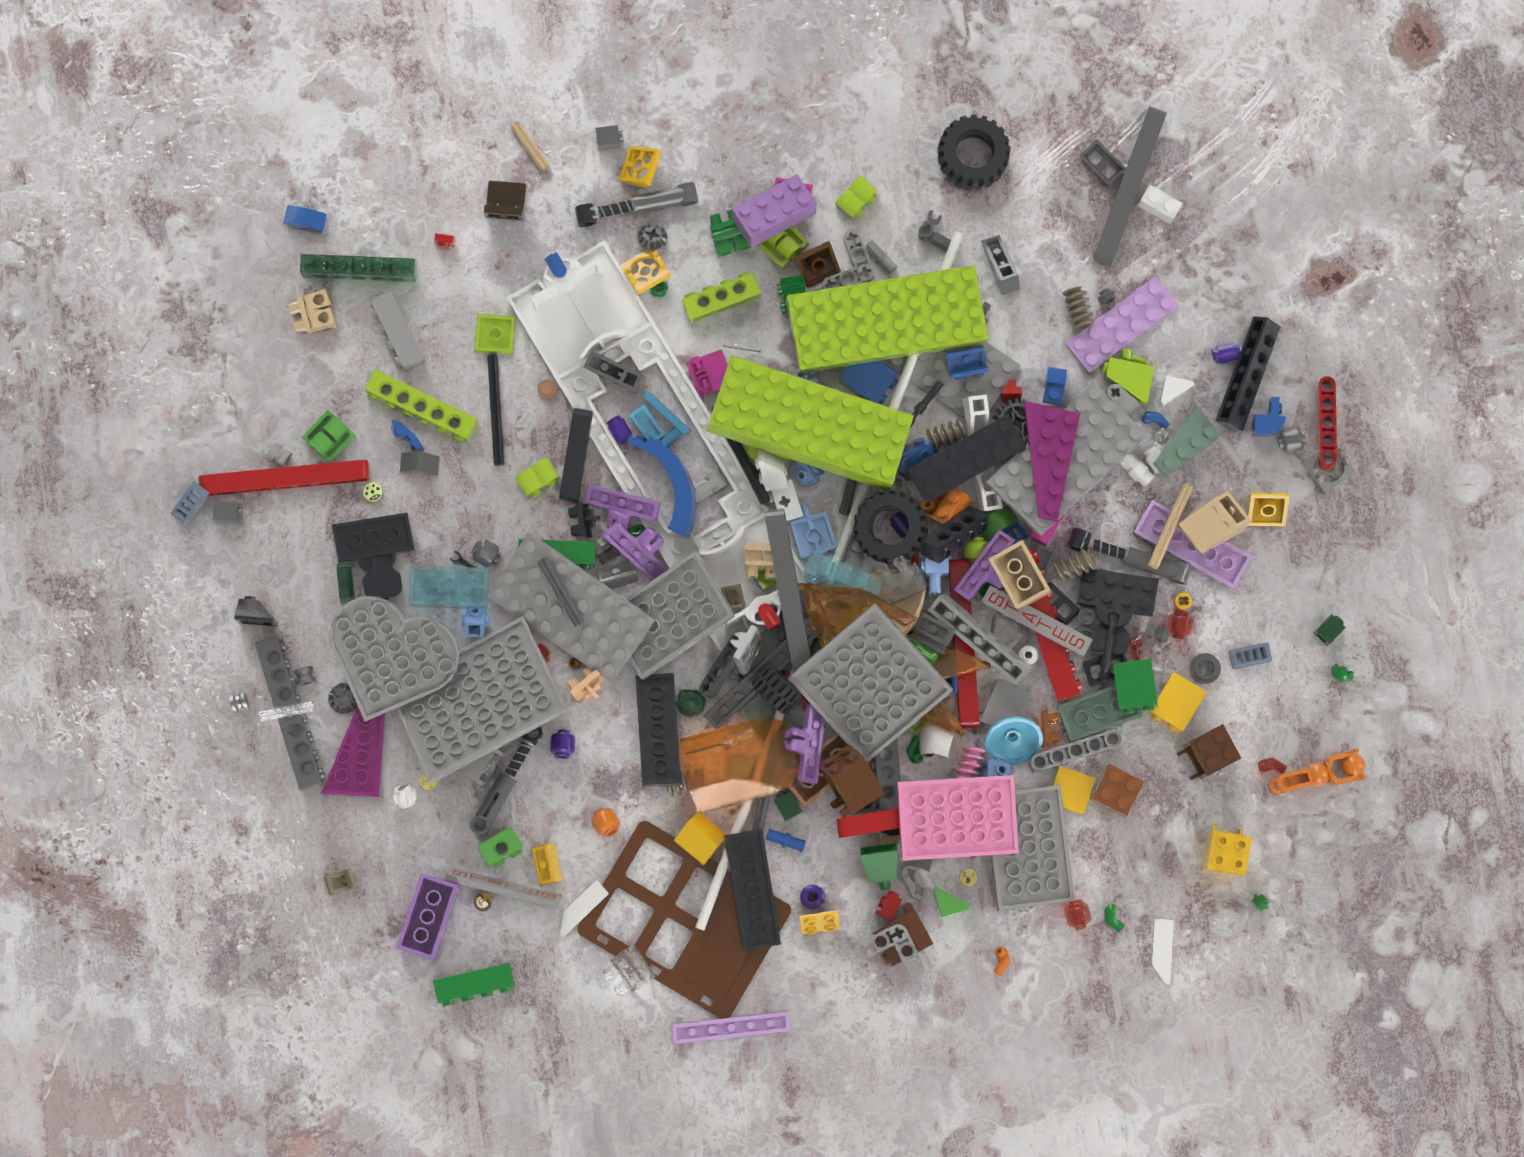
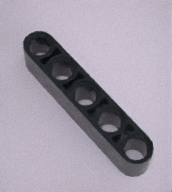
M573 409L559 500L575 503L579 501L593 418V411Z

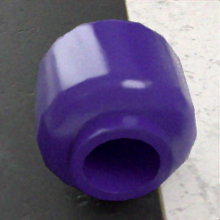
M560 729L558 733L551 735L550 752L554 754L555 758L568 759L575 753V736L565 729Z
M807 885L800 893L801 904L809 910L820 908L825 901V893L818 885Z

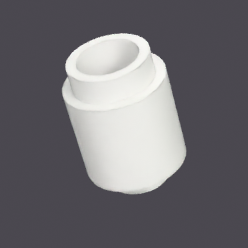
M1156 446L1149 449L1143 456L1154 473L1158 474L1160 472L1153 463L1162 451L1160 448L1157 449Z
M1024 646L1018 652V655L1031 666L1038 658L1037 650L1032 646ZM1026 652L1031 654L1032 657L1030 659L1025 657Z

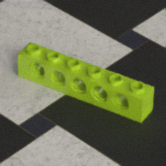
M374 369L365 387V391L368 393L367 397L375 401L380 399L385 402L384 405L391 409L397 407L402 410V414L410 418L413 415L419 418L418 421L426 426L432 424L436 426L435 429L443 434L448 432L453 435L452 438L462 443L464 440L469 442L478 424L477 418ZM390 387L392 391L388 395H383V388ZM402 395L409 397L406 403L399 402V398ZM423 403L426 405L425 410L417 411L416 406ZM435 412H442L443 416L441 419H433ZM459 420L460 425L457 428L450 427L451 421Z

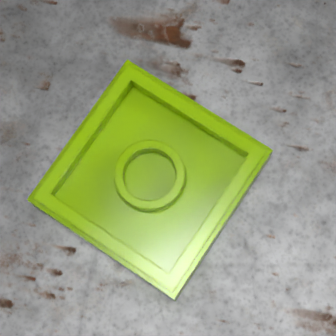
M477 314L474 351L513 355L516 317Z

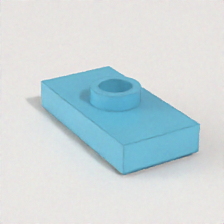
M644 404L628 414L647 441L649 436L659 440L666 435Z

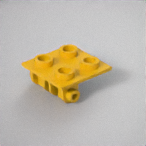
M839 910L807 914L799 917L801 934L812 935L820 931L832 932L840 929Z

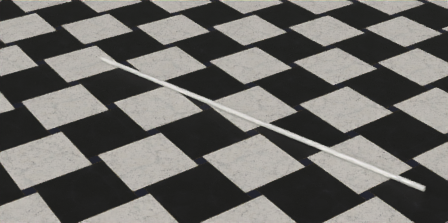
M954 232L940 270L951 269L963 237L962 233ZM918 355L908 356L890 403V408L899 409ZM861 483L821 588L818 597L819 603L814 607V610L821 616L853 533V525H855L854 516L858 513L857 508L859 505L864 503L870 485ZM777 710L730 834L740 833L744 826L765 769L770 740L776 739L785 715ZM726 849L723 851L695 927L703 931L706 928L728 869Z

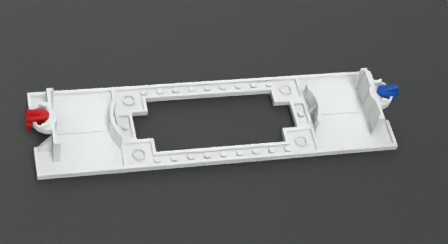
M605 240L573 259L560 258L557 252L551 253L544 259L548 265L544 271V284L540 279H537L506 297L572 408L593 411L590 438L622 491L650 499L591 402L606 393L607 390L597 374L583 367L591 350L618 363L631 357L639 372L655 363L658 365L734 491L718 500L727 517L696 536L691 532L689 539L669 530L660 514L657 521L641 517L639 519L645 528H653L656 534L659 533L663 538V545L658 551L669 569L694 551H697L720 591L722 587L741 583L746 606L741 609V612L734 614V618L709 634L720 653L734 632L742 631L747 633L750 628L748 621L756 625H766L768 630L775 629L781 623L778 618L781 611V603L777 583L762 592L753 579L747 578L745 570V542L763 543L762 561L764 559V543H769L764 515L765 511H769L766 505L760 504L726 439L706 431L711 417L709 411ZM564 262L570 264L569 270L566 269ZM551 270L555 278H550L547 273ZM792 550L798 586H814ZM772 604L776 605L778 608V611L776 613L771 606ZM757 612L763 621L759 622L755 619Z

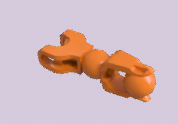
M1353 749L1327 757L1323 760V764L1313 763L1308 768L1274 777L1269 780L1268 789L1272 794L1279 795L1309 786L1322 787L1326 783H1329L1331 786H1337L1352 781L1364 780L1367 777L1363 774L1366 762L1358 755L1359 749ZM1343 759L1341 769L1348 777L1337 779L1331 766L1333 761ZM1275 781L1279 790L1275 789L1274 787Z

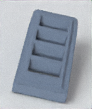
M195 481L192 482L172 510L171 515L182 524H188L193 520L209 492ZM195 491V492H196L198 495H200L201 497H200V498L197 497V496H196L194 493H192V492Z
M1268 642L1229 650L1233 670L1272 661ZM1261 648H1263V652H1264V656H1265L1264 659H1262V657H1261V653H1260V649H1261ZM1252 650H1255L1257 660L1255 661L1253 659ZM1246 651L1248 654L1249 662H1246L1244 652ZM1236 653H1240L1241 664H1238Z

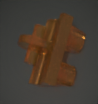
M1048 710L1040 712L1041 726H1039V719H1034L1033 721L1041 729L1043 736L1042 747H1048L1050 744L1060 742L1059 732H1049V725L1059 724L1058 714L1048 713Z

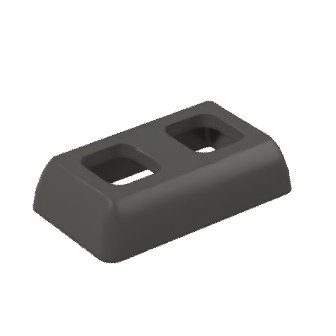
M1095 140L1080 155V158L1107 185H1111L1126 170V167L1099 140ZM1095 151L1102 156V160L1096 165L1088 159ZM1107 165H1111L1116 171L1110 178H1107L1102 173V170Z

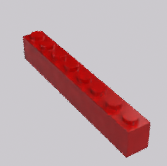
M1029 548L1028 550L1037 564L1040 562L1037 551L1033 552L1032 548ZM1042 569V570H1040V571H1041L1043 577H1044L1045 580H1046L1044 571H1043V569ZM1051 593L1028 604L1030 607L1053 619L1058 617L1056 607H1051L1049 599H1052ZM1035 631L1057 701L1061 702L1081 695L1080 690L1083 689L1080 680L1075 679L1073 673L1076 672L1073 660L1069 661L1067 655L1070 653V649Z

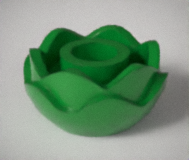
M1336 663L1331 668L1332 676L1341 682L1347 683L1354 678V672L1348 671L1344 666H1339Z

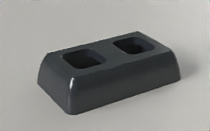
M1049 582L1048 586L1058 595V599L1051 604V607L1055 606L1057 613L1064 603L1072 608V612L1066 618L1059 613L1058 617H1055L1057 621L1068 626L1078 615L1080 609L1054 583Z
M1125 653L1111 655V661L1127 662ZM1102 656L1083 662L1090 686L1104 683L1099 678L1094 679L1090 668L1099 665L1101 667ZM1109 668L1110 677L1107 681L1115 679L1114 673H1111Z

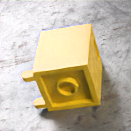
M1212 824L1211 831L1206 834L1200 871L1237 878L1246 876L1252 837L1244 836L1243 829H1239L1238 834L1217 831V824Z

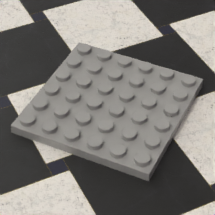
M876 603L788 677L791 683L840 737L864 756L866 762H869L953 691V688Z

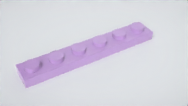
M789 1012L672 1025L674 1044L791 1031Z

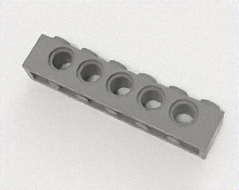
M946 593L939 595L928 609L941 622L955 628L957 636L1015 685L1022 683L1033 669L1031 665Z

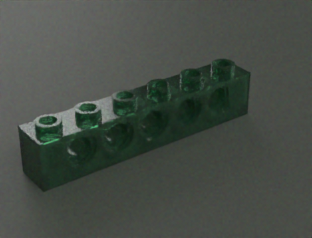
M301 254L300 274L303 278L416 282L417 262L415 258Z

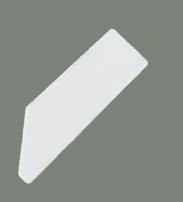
M597 880L563 912L560 936L562 938L609 894Z
M1155 919L1152 965L1164 983L1170 984L1174 920Z

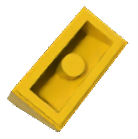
M551 843L531 848L539 886L563 881L555 844Z

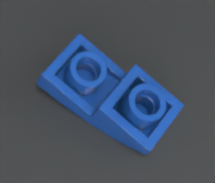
M288 205L283 223L298 229L304 227L321 233L324 229L327 214L309 208Z
M395 419L391 421L393 424L391 430L395 437L400 436L401 440L409 437L406 441L411 450L416 449V451L420 452L424 450L422 444L410 429Z

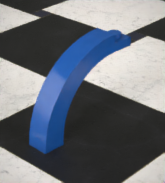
M630 435L627 443L653 455L668 472L675 496L674 512L668 529L689 539L696 516V495L687 468L681 459L662 442L649 436L647 441L642 436L637 435L635 438Z

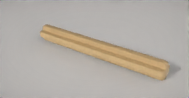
M1188 483L1182 485L1148 565L1153 569H1158L1191 494L1193 486Z

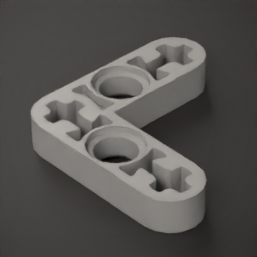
M851 229L846 231L843 239L854 268L825 278L822 282V289H829L825 288L827 282L835 284L837 283V278H839L841 286H847L842 280L845 275H850L853 278V282L849 285L866 283L873 279L874 269L861 235L857 230ZM850 234H852L853 237H857L855 239L856 246L860 244L861 247H855L852 250L850 249L853 248L852 241L847 240L849 239ZM861 251L864 254V258L861 261H857L854 259L853 254ZM863 269L870 271L867 278L865 275H862L858 278L860 281H857L854 272H857V275L862 274Z
M897 924L857 943L854 947L856 957L866 959L894 945L909 976L917 978L924 973L923 962L907 929L903 925ZM895 928L903 930L902 938L894 937L892 938L894 942L890 944L889 937L885 932L889 931V935L895 933ZM878 936H883L886 939V945L882 948L875 944V939ZM871 940L872 946L876 951L872 952L871 948L866 951V956L858 954L859 946L863 945V947L870 945L867 941ZM905 945L910 946L913 950L909 957H905L901 953V949ZM914 956L917 957V960H913L915 965H920L921 967L917 975L915 972L911 973L910 971L912 969L911 962L908 964L905 962V960L912 959Z

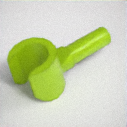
M1123 349L1121 351L1122 360L1147 363L1146 359L1132 356V349Z

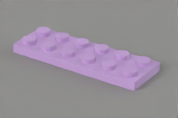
M1155 276L1068 341L1066 346L1086 372L1090 374L1110 357L1114 356L1166 317L1179 305Z
M1152 499L1133 534L1156 546L1172 510ZM1181 516L1178 521V524L1186 518ZM1177 524L1166 552L1234 590L1252 555L1227 541L1200 555Z

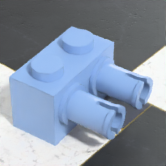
M924 557L921 559L919 569L920 573H923V578L928 580V596L938 597L941 594V578H947L949 574V559L946 558L938 564Z

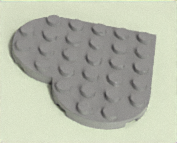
M363 596L351 600L337 612L330 629L332 649L364 721H368L441 689L452 679L459 665L460 652L457 640L445 624L425 616L405 619L401 611L394 604L380 597Z

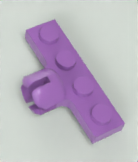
M589 484L585 503L608 509L607 528L617 521L627 531L633 516L657 521L661 502L594 484Z
M615 521L603 533V536L651 581L668 570L654 556V553L663 545L664 541L659 533L656 534L653 528L647 527L639 536L634 537Z
M999 529L956 586L954 592L968 602H971L985 583H990L998 590H1003L1004 586L989 558L1012 546L1015 540Z
M806 704L803 729L789 728L785 732L784 737L791 739V742L783 741V744L787 750L800 754L798 781L818 784V766L821 759L825 719L811 704Z

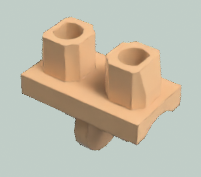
M587 666L581 672L585 679L580 683L576 678H572L567 682L570 688L569 692L577 702L583 697L586 700L590 696L597 699L599 696L596 694V691L601 688L599 684L604 681L597 669L593 671Z

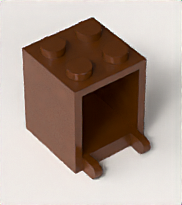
M1224 724L1183 745V750L1177 752L1178 756L1187 753L1197 772L1189 777L1190 780L1197 777L1203 779L1242 759Z
M851 745L843 747L839 753L825 759L818 766L836 796V799L830 803L833 809H837L841 805L844 807L839 812L842 817H847L850 814L853 815L885 794L864 756Z
M910 902L903 905V910L906 913L904 916L872 933L875 935L894 925L900 924L907 929L917 952L934 944ZM895 928V933L889 935V931L885 932L889 937L890 944L894 942L892 938L898 936L901 939V934L904 933L903 930ZM878 936L875 939L876 946L884 947L886 939L883 936ZM894 945L883 950V954L880 955L884 964H889L890 967L902 962ZM908 945L903 946L901 949V953L905 957L911 956L913 952L912 948Z

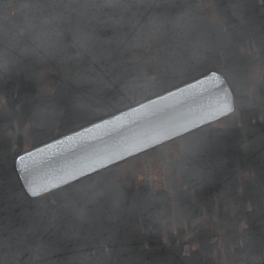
M311 700L258 711L259 721H266L315 711V703Z

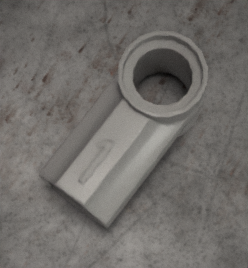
M718 469L712 471L704 477V480L694 485L696 504L712 494L719 493L728 486Z

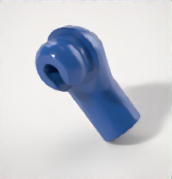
M1147 411L1141 418L1144 424L1156 422L1162 430H1165L1170 425L1159 412Z

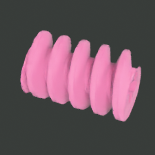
M973 746L963 747V751L967 754L960 755V758L964 761L958 762L961 768L956 769L955 772L959 776H953V779L973 778L974 775H980L976 768H982V765L978 761L985 760L981 753H987V751Z

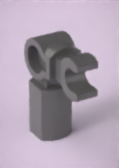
M933 210L928 213L927 221L919 227L918 237L922 241L930 240L931 244L947 252L951 239L938 232H933L935 225L941 222L942 216L940 215L935 220L932 219Z

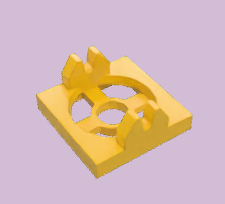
M630 146L619 182L630 184L639 189H647V186H651L662 151L655 148ZM645 157L651 158L650 163H646ZM642 161V166L636 170V164ZM631 168H632V170L634 171L632 177H631V174H630V169H631ZM647 169L646 175L638 179L640 172Z
M645 250L620 265L638 295L671 277L663 260L655 250ZM651 259L654 260L655 263L652 265H644L642 260ZM637 264L639 267L638 273L632 275V268ZM645 268L651 270L647 276L641 275V271ZM659 268V272L653 278V271ZM641 278V279H647L648 281H647V282H639V281H637V280H639V279Z

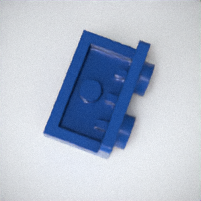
M983 345L945 352L949 375L955 380L965 379L968 375L982 376L984 372H989Z
M917 438L913 440V443L905 444L898 466L901 473L935 455L931 442L927 438Z

